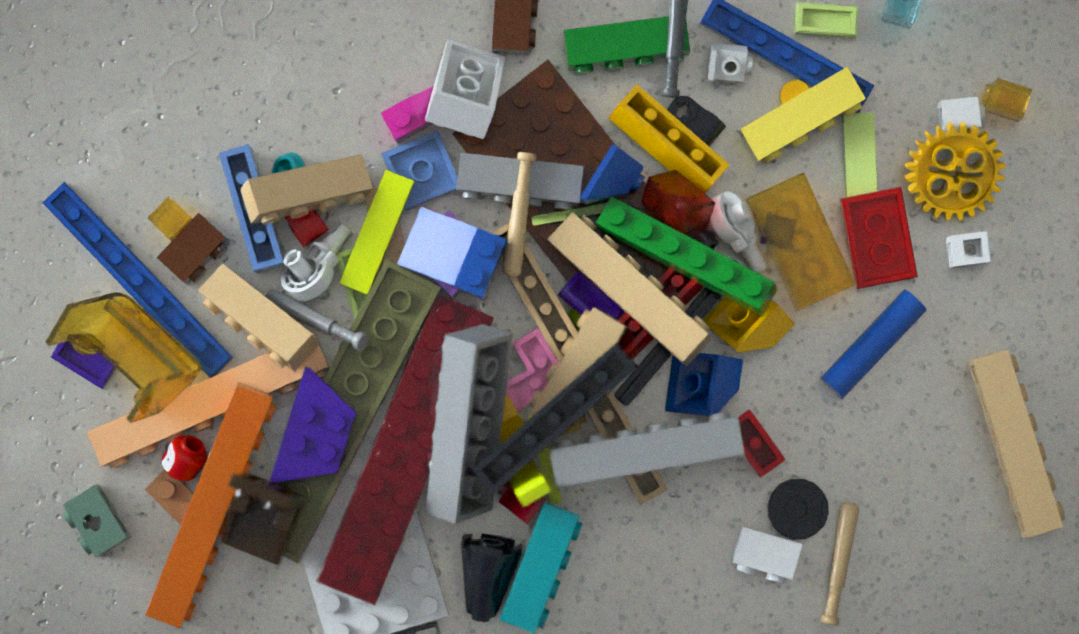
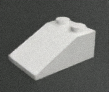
M447 39L425 121L462 132L468 136L484 139L495 111L505 57Z

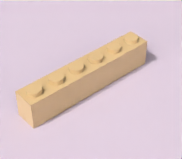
M572 212L547 240L687 367L712 340L707 333L710 327L698 316L691 319L684 312L687 307L676 296L673 295L669 299L662 293L661 290L664 286L652 275L648 278L643 276L639 272L640 264L630 255L623 258L616 251L619 246L609 236L605 235L601 238L595 233L594 230L597 226L585 215L579 218Z
M1007 349L968 361L1022 537L1030 538L1063 528L1061 520L1065 519L1064 510L1061 503L1055 501L1052 492L1056 490L1055 481L1051 472H1046L1043 461L1047 460L1043 444L1037 443L1034 431L1038 430L1034 415L1032 413L1028 414L1025 402L1028 401V394L1024 384H1019L1016 372H1019V365L1015 355H1010Z

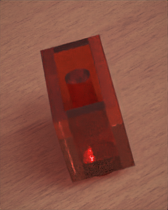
M676 169L649 176L641 201L671 228L682 234L708 228L716 203Z

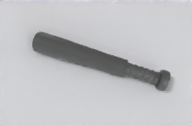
M670 0L666 49L668 64L666 85L661 91L662 97L679 98L680 90L677 89L679 60L682 59L688 0Z

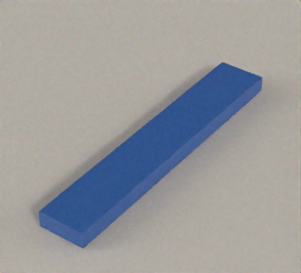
M712 0L700 21L701 25L737 45L747 46L749 52L811 87L844 69L724 0ZM851 72L866 98L860 102L863 107L875 85Z

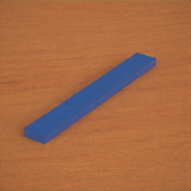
M63 182L42 202L209 378L216 376L234 358L66 182Z

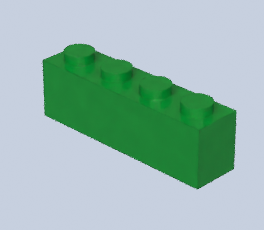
M669 16L564 30L568 71L575 70V74H586L593 72V67L605 66L606 70H617L624 68V63L635 62L636 66H647L654 64V59L666 58ZM685 22L682 59L679 61L684 60V56L690 53L687 22Z

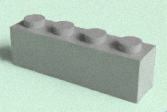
M460 153L456 186L457 193H463L462 198L481 200V195L492 196L493 202L510 204L518 185L520 160ZM542 161L532 162L528 188L530 193L529 206L542 207V202L555 203L554 208L561 210H573V205L579 206L583 166Z

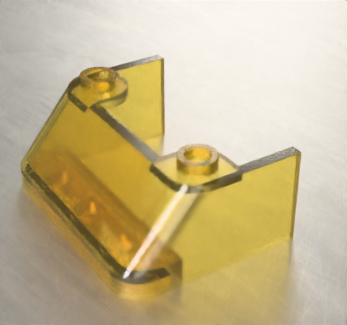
M113 292L67 304L45 341L48 346L69 341L73 348L83 355L101 353L139 389L133 397L135 405L126 418L130 423L159 414L196 379L202 369L200 361L131 297L120 292Z

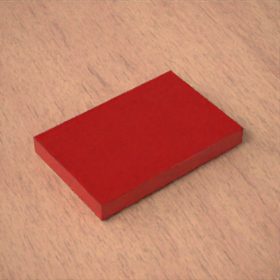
M902 187L840 198L856 288L861 289L918 277Z

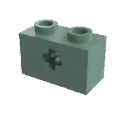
M100 485L90 487L63 504L66 509L63 515L72 529L77 527L82 535L79 541L88 555L93 553L94 557H100L131 538ZM90 516L100 517L99 529L89 527L88 522H92L89 519Z

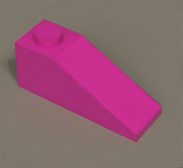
M433 87L417 93L381 112L397 144L434 124L425 121Z

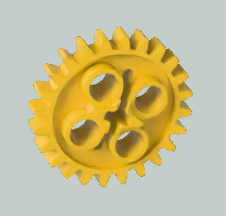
M950 121L947 124L946 131H943L939 125H936V134L934 136L927 131L924 132L927 138L925 143L919 140L915 141L920 149L919 151H909L914 162H906L905 166L913 172L906 174L905 179L908 182H914L907 189L910 193H917L913 199L916 204L923 202L921 208L924 212L933 208L932 214L935 218H938L943 212L944 218L947 221H950L952 214L955 213L959 221H962L964 212L967 211L973 218L975 217L974 208L978 207L980 210L985 211L986 209L983 204L985 200L992 203L995 202L991 192L1002 191L996 184V181L1005 180V176L998 172V170L1006 168V165L1003 161H998L1003 156V153L1000 149L994 150L998 143L994 139L988 140L989 134L985 130L978 134L979 128L973 124L967 131V126L963 121L960 122L958 129H955ZM949 149V155L946 159L942 161L936 160V155L940 150ZM973 152H978L979 159L973 164H967V157ZM934 166L941 170L929 171V167ZM956 166H958L962 172L957 171L954 173V176H951L948 171H955ZM982 172L981 176H973L972 174H969ZM944 179V184L940 189H931V184L934 180ZM973 182L974 187L971 192L961 193V188L965 183Z

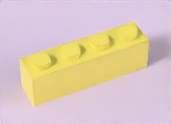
M846 67L740 130L757 160L760 161L764 158L766 163L783 154L780 148L791 143L794 148L808 140L807 133L816 127L822 132L836 123L834 120L835 116L844 112L848 117L863 108L860 102L866 98L849 68Z

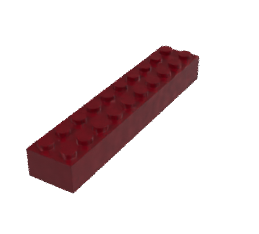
M440 294L437 295L414 343L315 582L368 604L376 605L430 474L429 464L433 449L432 436L435 430L436 403L440 386L439 374L442 368V346L445 341V335L481 324L491 326L494 317Z

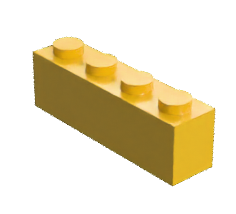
M638 84L634 86L609 116L613 123L700 198L730 165Z

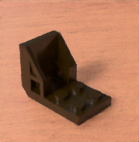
M251 473L232 474L228 486L236 490L229 508L221 543L279 566L302 512L306 496Z

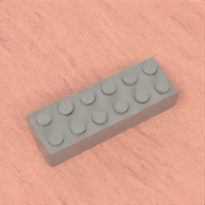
M481 324L445 335V341L442 346V368L439 374L440 386L436 403L435 430L432 436V458L429 464V485L426 492V513L457 524L492 510L494 494L473 469L500 446L512 333Z
M726 412L710 415V422L699 423L698 417L678 421L679 427L668 429L667 423L648 426V433L637 434L635 428L616 432L617 438L606 440L605 434L586 437V444L574 445V439L556 442V449L550 450L556 488L744 455L738 417L730 418V413Z

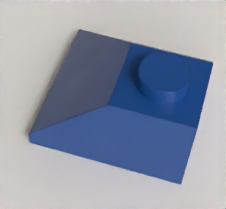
M612 144L582 193L580 204L589 206L609 201L611 196L616 199L626 197L630 190L637 192L645 179V176L641 174L644 166L618 146Z
M699 353L686 367L673 355L665 411L702 416L717 414L739 391L743 359L718 354Z

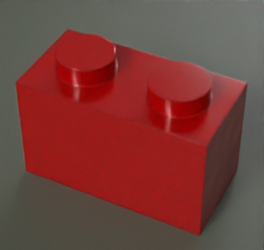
M750 409L738 417L744 456L761 478L786 459Z

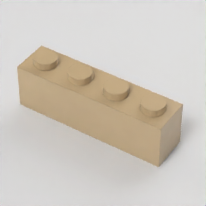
M360 154L251 178L244 183L240 191L251 224L262 222V225H269L279 221L280 217L288 215L294 219L305 216L310 210L314 209L326 212L336 208L337 204L345 202L349 206L359 204L365 201V197L373 189L363 156Z
M223 263L198 290L204 299L202 305L215 316L218 312L226 318L224 322L233 331L238 333L242 330L248 335L246 340L257 350L260 351L262 348H265L270 352L269 358L282 369L286 365L295 372L319 345L309 330Z
M593 307L591 312L586 309L577 323L580 330L576 337L570 336L561 349V353L565 355L560 364L553 363L544 379L549 382L543 392L537 390L532 397L529 406L533 409L529 415L533 417L609 348L618 343L628 326L597 307Z

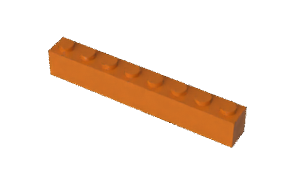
M238 382L147 608L146 616L177 628L181 627L183 620L190 621L196 606L191 603L195 592L201 594L207 576L202 574L206 563L212 565L219 548L213 545L217 535H223L227 519L225 515L235 495L236 489L228 486L232 474L250 472L253 462L248 461L252 449L259 450L264 434L259 432L263 421L270 422L276 405L271 404L273 395Z

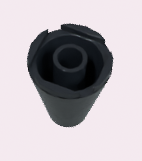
M473 533L462 536L461 540L466 612L475 621L488 622L490 618L497 616L522 554V544L515 547V540L499 535L481 533V539H472Z

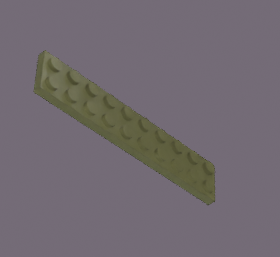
M387 259L350 328L354 332H364L368 335L367 346L359 351L353 348L352 343L344 340L323 379L327 385L357 412L340 470L337 473L275 483L306 496L302 512L284 554V557L296 563H299L420 332L432 304L442 289Z

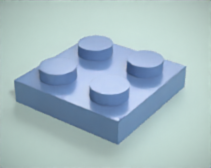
M438 130L381 153L388 171L415 182L404 207L405 211L456 190L458 177Z

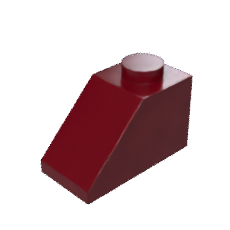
M509 481L497 492L502 496L498 502L527 525L546 501L542 496L529 505L523 506Z

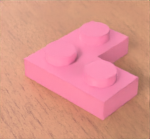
M538 328L512 343L527 368L525 372L507 382L506 393L517 412L529 405L537 390L543 392L549 382L544 379L553 363L559 365Z

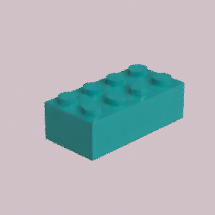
M544 502L501 614V621L535 633L537 627L544 628L550 612L545 608L548 598L555 599L561 583L556 579L559 568L566 570L572 554L567 550L570 539L577 541L583 523L578 522V514Z

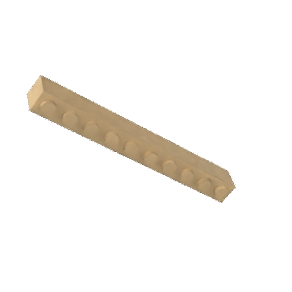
M510 223L492 232V234L507 240ZM525 243L521 274L517 277L508 276L557 362L560 364L565 355L561 353L562 347L570 336L575 338L578 332ZM505 249L499 261L502 267L504 262ZM612 391L586 412L599 435L605 434L606 440L617 438L616 432L633 429ZM658 470L624 476L640 505L668 490Z

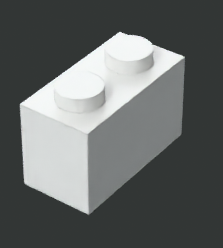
M741 526L731 562L738 564L736 568L738 571L754 575L755 569L767 572L766 579L784 584L785 578L793 580L803 544Z

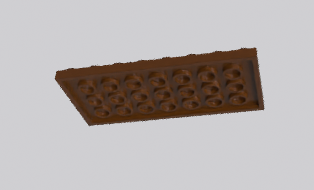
M549 59L497 98L495 111L484 139L468 136L459 131L452 133V136L463 150L469 154L517 159L518 152L536 154V161L583 166L580 197L612 144L615 145ZM644 180L637 192L630 190L626 197L617 199L673 228L676 222ZM513 199L511 200L510 204L506 203V205L510 208L511 211ZM542 202V207L528 206L526 230L568 282L578 269L547 240L564 221L533 226L531 218L533 216L567 210L555 209V203ZM580 203L579 206L573 205V209L587 207ZM601 214L587 216V218L597 226L596 222ZM598 226L594 230L601 238L607 235L601 232ZM610 237L619 246L616 251L623 258L630 255L641 266L639 272L646 278L652 275L658 280L669 268Z

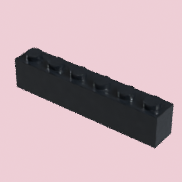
M615 343L479 463L473 471L494 494L632 373L638 365L619 343Z

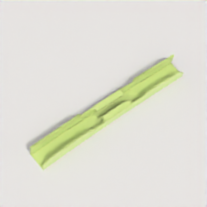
M608 202L531 217L532 224L537 226L565 221L572 212L579 218L582 215L587 217L601 214Z

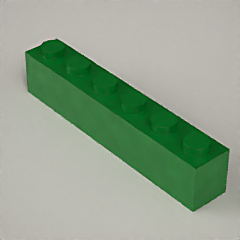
M612 196L596 222L601 232L760 316L764 315L777 292L774 281Z

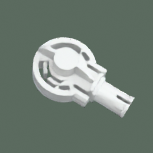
M724 191L712 197L708 202L709 218L702 220L699 224L715 233V235L717 234L725 243L730 244L733 252H740L751 270L759 273L766 269L770 263L756 243L759 235L755 233L756 223L748 202L742 201L737 194L730 191Z
M336 222L322 242L312 243L303 252L297 249L291 250L284 256L283 262L286 266L281 274V284L293 299L299 302H306L320 295L329 286L334 275L333 268L340 261L336 254L352 235V232L345 225Z

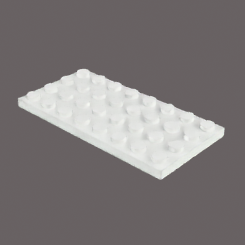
M384 401L302 556L325 634H390L449 615L417 508L414 510L376 605L368 604L315 582L387 411ZM293 405L274 411L270 422L263 421L262 423L274 465Z

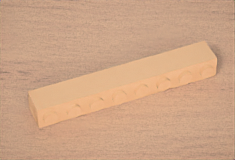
M312 333L319 345L295 372L286 365L283 369L277 366L269 358L271 353L268 352L86 432L100 465H110L111 470L128 463L127 457L138 453L139 457L156 451L155 445L166 440L169 445L174 438L184 436L183 432L195 428L196 432L213 426L211 420L222 415L224 418L238 382L268 394L279 391L281 395H284L298 388L296 383L301 381L305 367L313 369L320 378L325 377V370L329 369L330 365L317 335Z

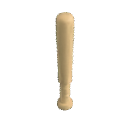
M518 152L517 159L520 160L518 185L513 196L503 262V273L513 277L519 276L522 270L530 193L528 192L532 162L536 161V154Z
M844 502L840 508L828 583L830 585L825 615L821 616L822 623L839 625L840 619L837 617L841 590L845 585L859 514V506L855 503Z

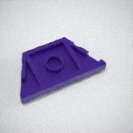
M309 367L304 369L270 478V481L273 483L337 473L340 470L357 412Z

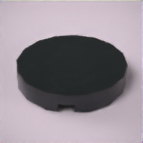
M789 479L779 484L771 493L767 503V513L772 527L782 536L793 540L807 539L817 534L824 527L829 515V506L823 491L814 482L805 479Z

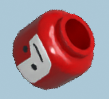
M178 436L174 438L162 456V465L171 478L180 481H190L196 478L207 461V451L204 444L194 436Z

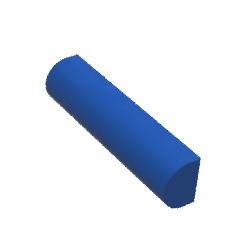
M904 289L820 379L843 399L927 311L925 306L913 294Z

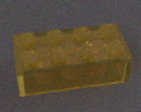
M804 172L746 199V202H748L752 209L753 219L759 233L764 239L765 246L796 312L856 284Z

